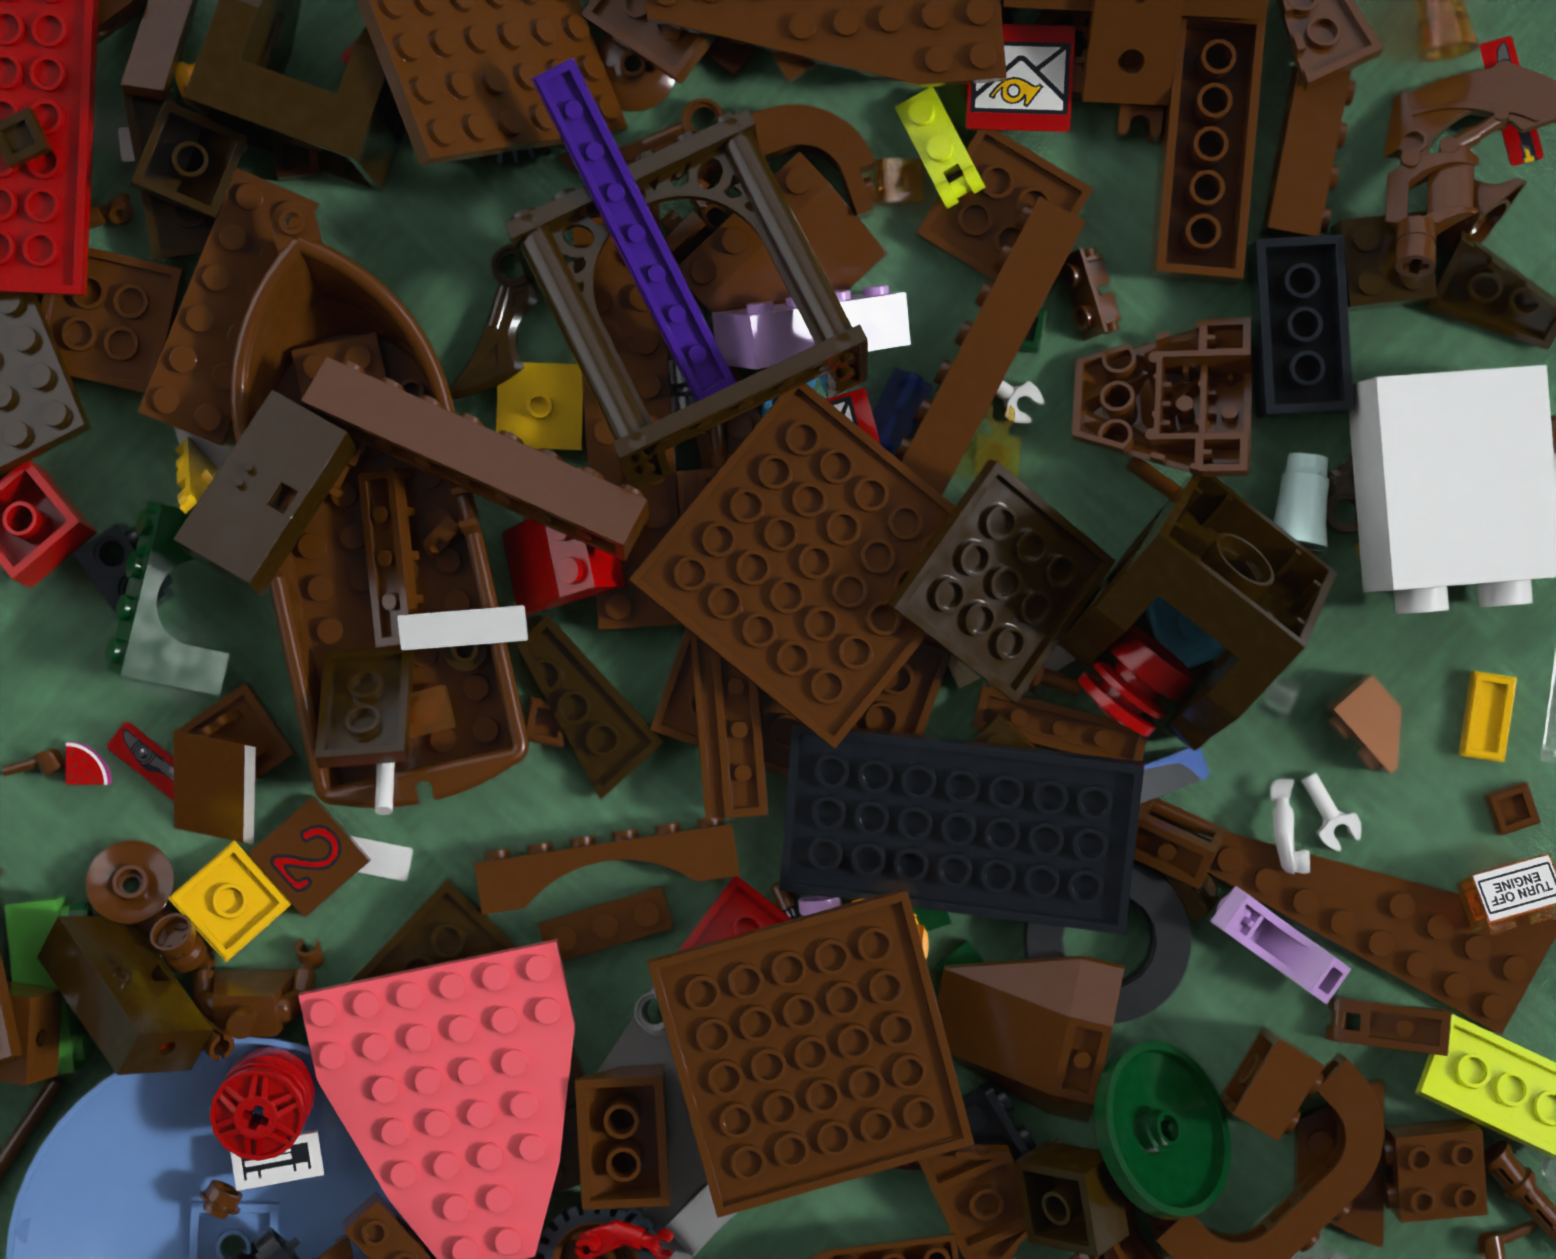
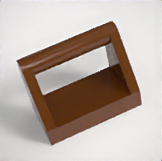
M1157 797L1142 803L1140 806L1134 859L1200 889L1228 829ZM1149 813H1151V814H1153V815H1156V816H1158V817H1160V818H1162V819H1164V820H1167V821H1169V822H1171V823H1173V824H1175V825H1177V826H1180V827H1182V828H1184V829H1186V830H1188V831H1191V832H1193V833H1195V834H1197V835H1199V836H1201V837H1204V838L1210 840L1211 843L1208 842V841H1206V840H1204V839H1201V838H1199V837H1197V836H1195V835H1193V834H1191V833H1188V832H1186V831H1184V830H1182V829H1180V828H1177V827H1175V826H1173V825H1171V824H1169V823H1167V822H1164V821H1162V820H1160V819H1158V818H1156V817H1153V816L1149 815Z

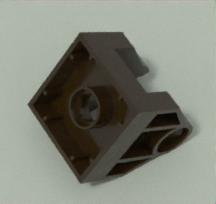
M219 0L183 97L203 117L249 136L246 143L248 145L274 154L272 136L289 143L283 144L285 157L310 165L308 150L316 151L319 154L321 171L383 193L406 128L367 27L365 26L355 42L338 92L335 94L284 75L293 49L301 0Z
M1191 473L1141 531L1101 582L1058 645L1088 667L1105 649L1134 624L1159 595L1222 645V649L1175 705L1177 712L1164 727L1191 750L1196 751L1212 736L1238 720L1305 649L1337 575V571L1217 477H1203Z

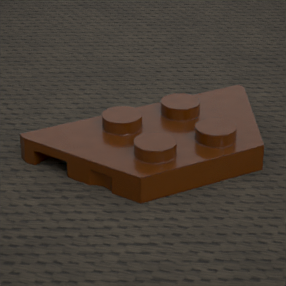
M1373 1078L1368 1083L1377 1097L1384 1123V1080ZM1327 1103L1318 1109L1312 1108L1302 1113L1295 1126L1294 1189L1326 1160L1334 1147L1337 1125L1335 1116ZM1381 1158L1370 1181L1350 1202L1352 1204L1350 1211L1339 1221L1329 1222L1376 1247H1384V1201L1382 1195L1384 1166L1382 1165Z
M975 1144L918 1161L951 1232L956 1234L957 1245L964 1259H1010L1017 1252L1019 1244L1028 1238L1015 1159L1008 1145Z

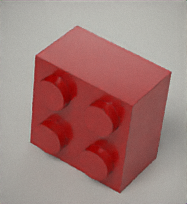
M30 460L14 468L0 480V565L13 580L33 588L94 536L97 531L48 471Z

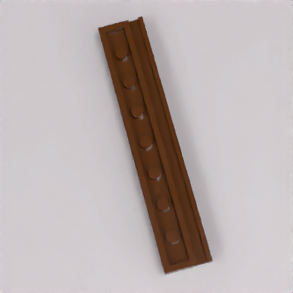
M721 468L676 472L680 517ZM690 632L705 820L768 815L758 687Z

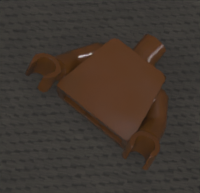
M303 938L296 942L294 949L301 965L300 969H216L214 972L210 969L217 963V953L211 947L207 951L202 964L196 968L197 971L193 972V1003L201 1014L235 1039L276 1036L290 1021L302 1016L298 995L301 992L314 989L316 973L313 970L322 966L325 961L319 939L316 940L315 948L310 952L306 951Z

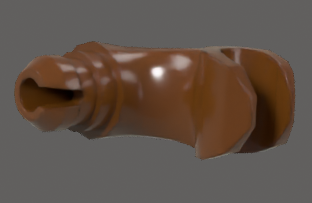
M712 163L703 166L698 175V183L704 189H708L711 185V175L714 173ZM688 174L686 175L687 183L689 182ZM690 199V203L693 204L701 220L711 230H716L719 227L716 223V217L720 212L729 217L733 214L730 210L714 203Z

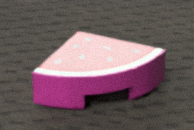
M66 741L65 785L112 784L110 768L95 750L81 742Z

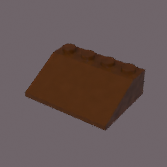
M800 151L774 175L834 291L850 290L887 255L886 250L832 185ZM747 205L746 208L753 212L750 205ZM735 213L678 265L694 299L711 317L712 312L747 308L746 304L772 301L773 305L786 303V298L791 297L761 239L752 227Z

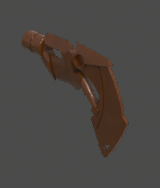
M1499 61L1493 68L1454 75L1423 86L1407 94L1405 88L1393 98L1383 158L1398 157L1400 158V166L1387 175L1385 221L1396 229L1395 269L1399 274L1417 278L1434 272L1436 268L1437 235L1452 225L1478 213V209L1474 208V167L1479 165V157L1470 150L1471 148L1481 143V139L1494 131L1505 129L1507 124L1512 125L1519 132L1525 133L1556 122V80L1513 63ZM1467 115L1487 118L1475 126L1466 128L1453 137L1443 138L1439 143L1438 153L1429 154L1439 136L1459 119ZM1428 182L1427 215L1408 216L1409 190Z

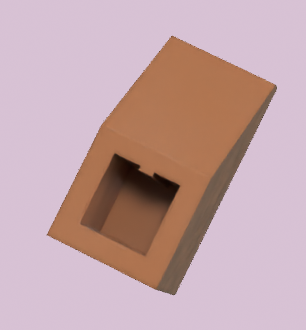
M1362 674L1325 707L1332 716L1328 722L1344 740L1349 737L1354 740L1361 748L1357 752L1358 757L1371 771L1376 772L1379 769L1381 772L1392 774L1398 769L1402 707L1374 675Z

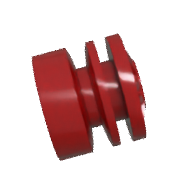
M1132 625L1108 647L1118 662L1114 664L1106 659L1097 657L1092 665L1101 676L1085 670L1078 678V681L1093 698L1094 703L1109 717L1119 724L1148 737L1155 730L1156 726L1147 714L1159 720H1163L1167 715L1166 710L1157 700V695L1160 694L1177 702L1196 681V677L1166 647L1145 631Z
M264 1047L250 1050L234 1062L212 1099L209 1117L214 1135L225 1149L240 1158L260 1161L278 1157L293 1146L313 1108L316 1089L312 1073L302 1059L285 1049ZM256 1105L264 1108L263 1116L255 1113Z

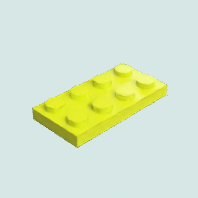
M1452 1014L1448 1056L1429 1054L1415 1094L1556 1160V1063Z

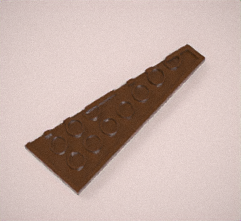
M1228 831L1208 873L1233 887H1239L1251 897L1502 1035L1556 938V920L1537 914L1475 931L1461 894L1310 854V873L1301 874L1295 872L1293 875L1287 873L1281 867L1275 844Z

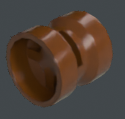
M179 913L166 915L157 921L151 930V944L162 955L164 962L172 971L177 973L190 972L204 961L207 955L206 942L196 932L194 925L185 915Z

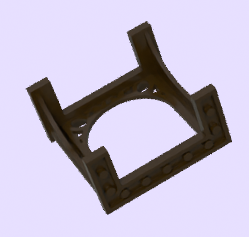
M748 109L740 113L728 112L723 114L713 122L712 126L699 132H685L678 136L672 145L659 151H645L636 156L632 163L627 166L641 194L646 195L644 200L648 207L669 200H702L730 210L751 226L764 244L815 345L660 420L652 422L597 311L594 297L595 269L610 234L604 223L598 225L591 220L601 216L586 187L564 189L558 192L551 202L536 209L535 207L524 208L515 213L510 221L504 223L527 283L537 281L615 439L612 443L627 485L638 490L671 475L665 450L817 377H820L821 385L828 399L866 381L868 378V338L861 325L858 324L853 327L758 146L756 124ZM712 163L717 185L711 189H704L698 183V175L703 166ZM688 174L689 182L680 187L672 185V181H678ZM734 187V190L738 191L741 196L730 198L725 193ZM747 205H750L753 212L746 208ZM574 227H581L593 234L594 242L586 248H575L563 240V234ZM565 258L576 261L585 260L586 265L582 271L575 273L574 262L572 261L567 264ZM578 285H584L583 292H581Z

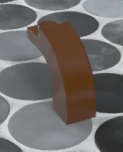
M802 104L778 105L751 114L756 124L757 143L767 162L792 153H798L799 151L820 156L837 170L851 208L856 216L861 220L873 215L874 208L872 203L878 202V196L871 177L863 179L862 174L874 170L876 161L865 140L849 123L827 110Z

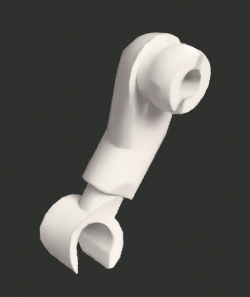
M1277 779L1271 784V803H1276V807L1272 809L1273 835L1280 864L1287 873L1293 875L1295 872L1307 874L1310 873V851H1295L1294 812L1289 805L1294 779Z

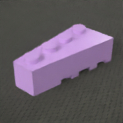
M888 284L862 287L863 294L851 295L850 290L834 291L852 326L861 325L868 338V351L910 345L906 292H890ZM791 297L786 298V303L773 305L772 301L746 304L747 308L712 312L714 338L728 366L749 369L768 368L815 345Z

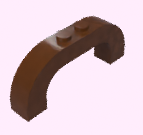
M1338 1052L1324 1065L1325 1067L1321 1071L1324 1078L1317 1090V1093L1330 1106L1337 1125L1336 1141L1326 1160L1261 1222L1246 1231L1238 1233L1219 1232L1206 1226L1196 1215L1176 1220L1162 1219L1151 1230V1233L1169 1255L1174 1259H1291L1298 1251L1305 1252L1313 1247L1320 1238L1319 1232L1330 1221L1337 1222L1350 1211L1352 1207L1350 1202L1365 1188L1379 1163L1383 1148L1384 1123L1381 1108L1373 1089L1347 1058Z

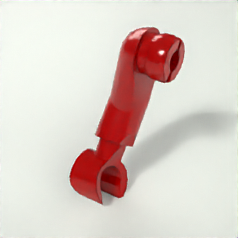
M613 1220L583 1232L575 1244V1253L580 1259H594L625 1245L638 1250L642 1247L649 1249L657 1259H669L675 1251L662 1248L659 1240L669 1243L674 1238V1235L669 1229H661L654 1235L647 1233L646 1228L622 1220Z

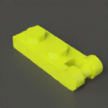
M929 87L895 106L947 209L958 204V198L968 192L973 191L975 194L986 188L933 87ZM961 169L964 175L949 183L946 177Z

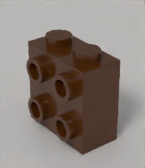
M1461 1118L1384 1126L1385 1140H1383L1380 1158L1382 1165L1387 1167L1388 1182L1382 1185L1383 1201L1386 1209H1390L1401 1223L1488 1215L1483 1131L1474 1121Z

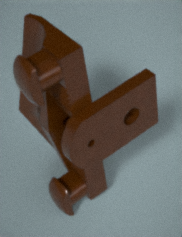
M1001 0L1003 7L1091 11L1080 93L1082 102L1169 106L1182 16L1266 20L1269 0ZM1133 49L1142 53V59L1135 67L1124 68L1118 64L1119 57L1127 50Z

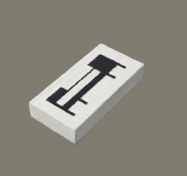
M318 1129L301 1132L293 1146L275 1158L256 1161L240 1158L230 1152L236 1191L324 1175Z

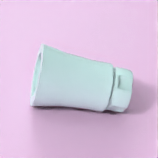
M1289 453L1285 473L1281 475L1280 491L1273 522L1310 551L1327 550L1326 518L1330 481L1327 478L1328 458L1317 454Z

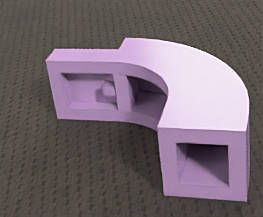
M1237 886L1220 901L1216 914L1210 921L1325 1004L1329 1002L1351 971V968L1331 953L1297 931Z

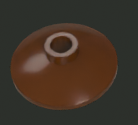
M607 35L598 44L597 49L621 110L627 112L646 111L660 104L669 95L675 80ZM635 58L641 62V67L637 72H629L625 69V64L629 59Z
M138 840L117 842L101 851L92 861L86 876L87 896L97 913L112 922L123 925L142 923L155 917L168 904V898L174 890V872L166 855L154 845ZM138 881L140 887L136 892L128 893L124 890L127 882Z

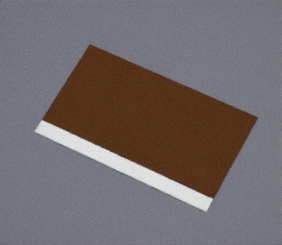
M173 730L174 828L254 845L256 747Z

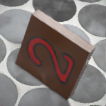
M316 796L311 797L248 853L304 918L309 916L371 861L369 856Z

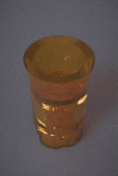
M1415 0L1419 61L1438 62L1452 60L1468 55L1479 48L1465 0Z

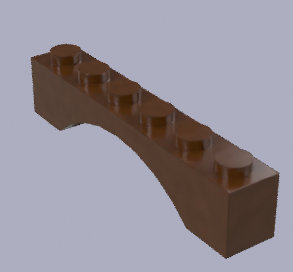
M705 817L697 819L698 826L681 829L680 821L654 825L655 833L638 835L637 828L613 831V839L596 842L595 835L592 834L569 838L570 846L553 848L552 841L528 844L526 845L527 852L510 855L509 847L484 851L485 859H480L474 863L481 913L485 915L524 909L543 889L559 877L580 867L603 861L637 860L656 863L676 870L696 882L740 876L733 821L723 822V818L705 820Z

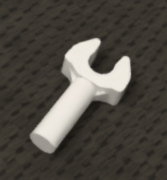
M1003 380L995 396L1003 400L1005 406L1003 417L1014 424H1030L1032 422V419L1027 414L1018 409L1017 401L1019 398L1026 397L1039 406L1044 404L1040 390L1030 381H1027L1022 386H1011Z
M395 762L376 764L375 812L379 815H389L393 812Z
M1316 772L1302 778L1303 785L1323 818L1321 827L1316 831L1320 842L1336 851H1341L1340 843L1334 835L1335 828L1340 824L1346 826L1348 833L1353 839L1360 840L1361 821L1357 814L1354 812L1344 813L1338 811Z

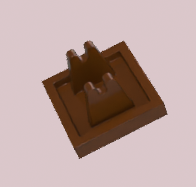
M249 682L242 684L176 730L256 747L255 782L297 753Z

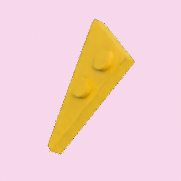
M187 437L175 448V451L181 456L176 460V467L178 468L176 472L177 485L183 489L177 495L180 504L179 508L185 514H190L219 469L190 437Z

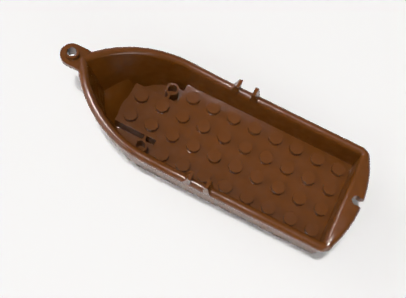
M293 200L278 206L271 221L278 255L262 276L250 299L239 329L233 355L230 403L236 443L272 390L303 407L301 400L326 357L340 363L342 360L351 361L360 366L367 375L381 380L382 377L392 379L399 383L405 392L419 398L421 395L430 396L439 401L444 406V409L455 413L447 379L428 337L401 300L367 269L348 256L323 244L316 214L307 204ZM293 217H300L301 225L299 228L289 230V221ZM368 447L357 466L351 465L341 486L343 491L341 498L328 493L269 584L314 791L318 798L327 804L355 808H375L376 764L318 768L315 760L324 652L376 648L358 474L388 468H409L411 470V478L405 480L407 507L415 509V517L409 518L412 551H419L420 560L413 561L416 593L424 594V603L418 604L419 614L499 607L474 493L371 447ZM288 493L277 511L284 514L295 496ZM450 515L459 524L462 533L435 558H430L420 546L426 537ZM507 642L487 644L488 652L485 661L481 666L472 671H459L451 667L444 657L443 647L413 650L415 657L408 761L395 762L393 808L421 804L418 785L422 781L431 784L433 797L436 801L477 787L514 765L519 764L526 757L529 749V740ZM473 645L458 646L457 652L462 658L471 656Z

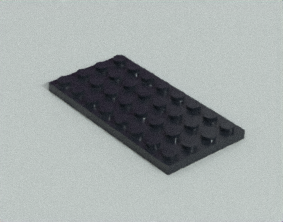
M795 720L791 731L779 890L857 900L906 888L912 908L1126 935L1145 761L853 727L836 749H833L799 720Z

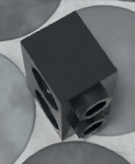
M118 523L74 552V555L115 614L118 600L122 594L125 595L129 577L126 576L127 561L130 554L136 551L139 539L136 527L129 528L127 525ZM118 542L123 546L125 556L119 565L114 566L108 559V550L114 543ZM170 574L165 577L160 586L157 596V608L175 596L170 588V585L173 583Z

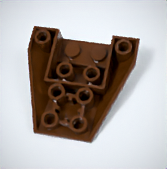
M1086 956L945 965L937 1004L952 1060L1045 1113L1088 1123L1094 1108L1096 1089L1103 1072L1113 1030L1125 965Z

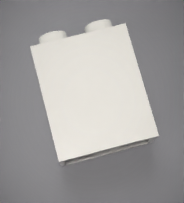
M1547 365L1381 376L1353 384L1354 409L1348 412L1363 592L1393 590L1395 614L1449 610L1447 586L1477 584L1479 607L1533 603L1531 579L1556 577V474Z

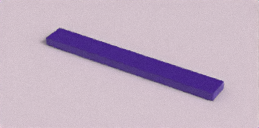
M573 57L531 78L694 401L697 402L735 384L736 381Z

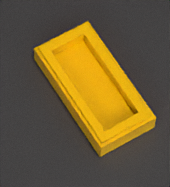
M1471 671L1458 756L1505 762L1517 677Z

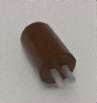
M780 881L772 884L770 888L778 908L786 912L791 918L788 910H791L793 916H795L793 910L796 906L790 892L779 890Z

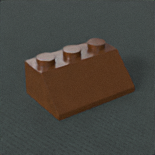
M665 1064L620 1066L575 1078L582 1210L670 1206L672 1184Z

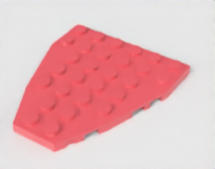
M558 939L301 992L298 997L319 1085L388 1200L436 1259H526L535 1257L561 1160L572 1048L576 1027Z

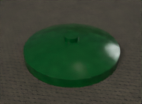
M1143 1042L1127 1047L1115 1054L1107 1063L1100 1076L1094 1102L1097 1140L1104 1162L1112 1178L1132 1203L1154 1217L1176 1220L1204 1212L1213 1205L1222 1193L1229 1174L1231 1160V1140L1228 1121L1214 1085L1193 1058L1181 1049L1165 1042Z

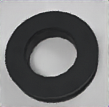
M1136 861L1133 864L1130 901L1140 908L1148 922L1150 943L1147 955L1136 971L1122 979L1114 1023L1140 1018L1162 1005L1179 986L1188 967L1191 955V928L1182 901L1161 876ZM1024 922L1023 944L1026 959L1066 957L1063 943L1065 927Z

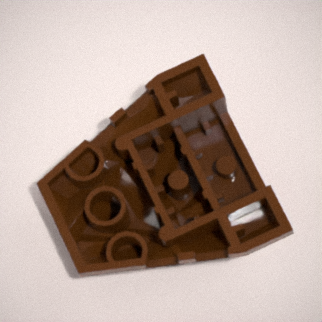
M1252 317L1207 318L1194 322L1195 329L1170 336L1169 332L1165 331L1156 334L1155 341L1132 348L1129 343L1076 359L1072 439L1203 477L1248 476L1252 449Z

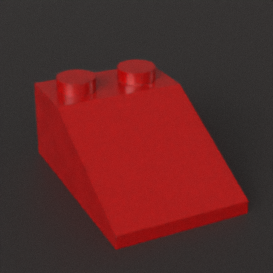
M528 518L502 532L516 606L523 605L525 607L526 615L626 586L620 559Z

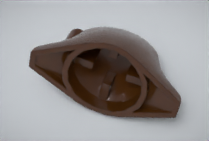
M1514 178L1500 184H1489L1474 180V208L1478 209V213L1452 225L1437 235V242L1448 250V256L1462 230L1482 244L1509 210L1527 184V181L1523 178Z

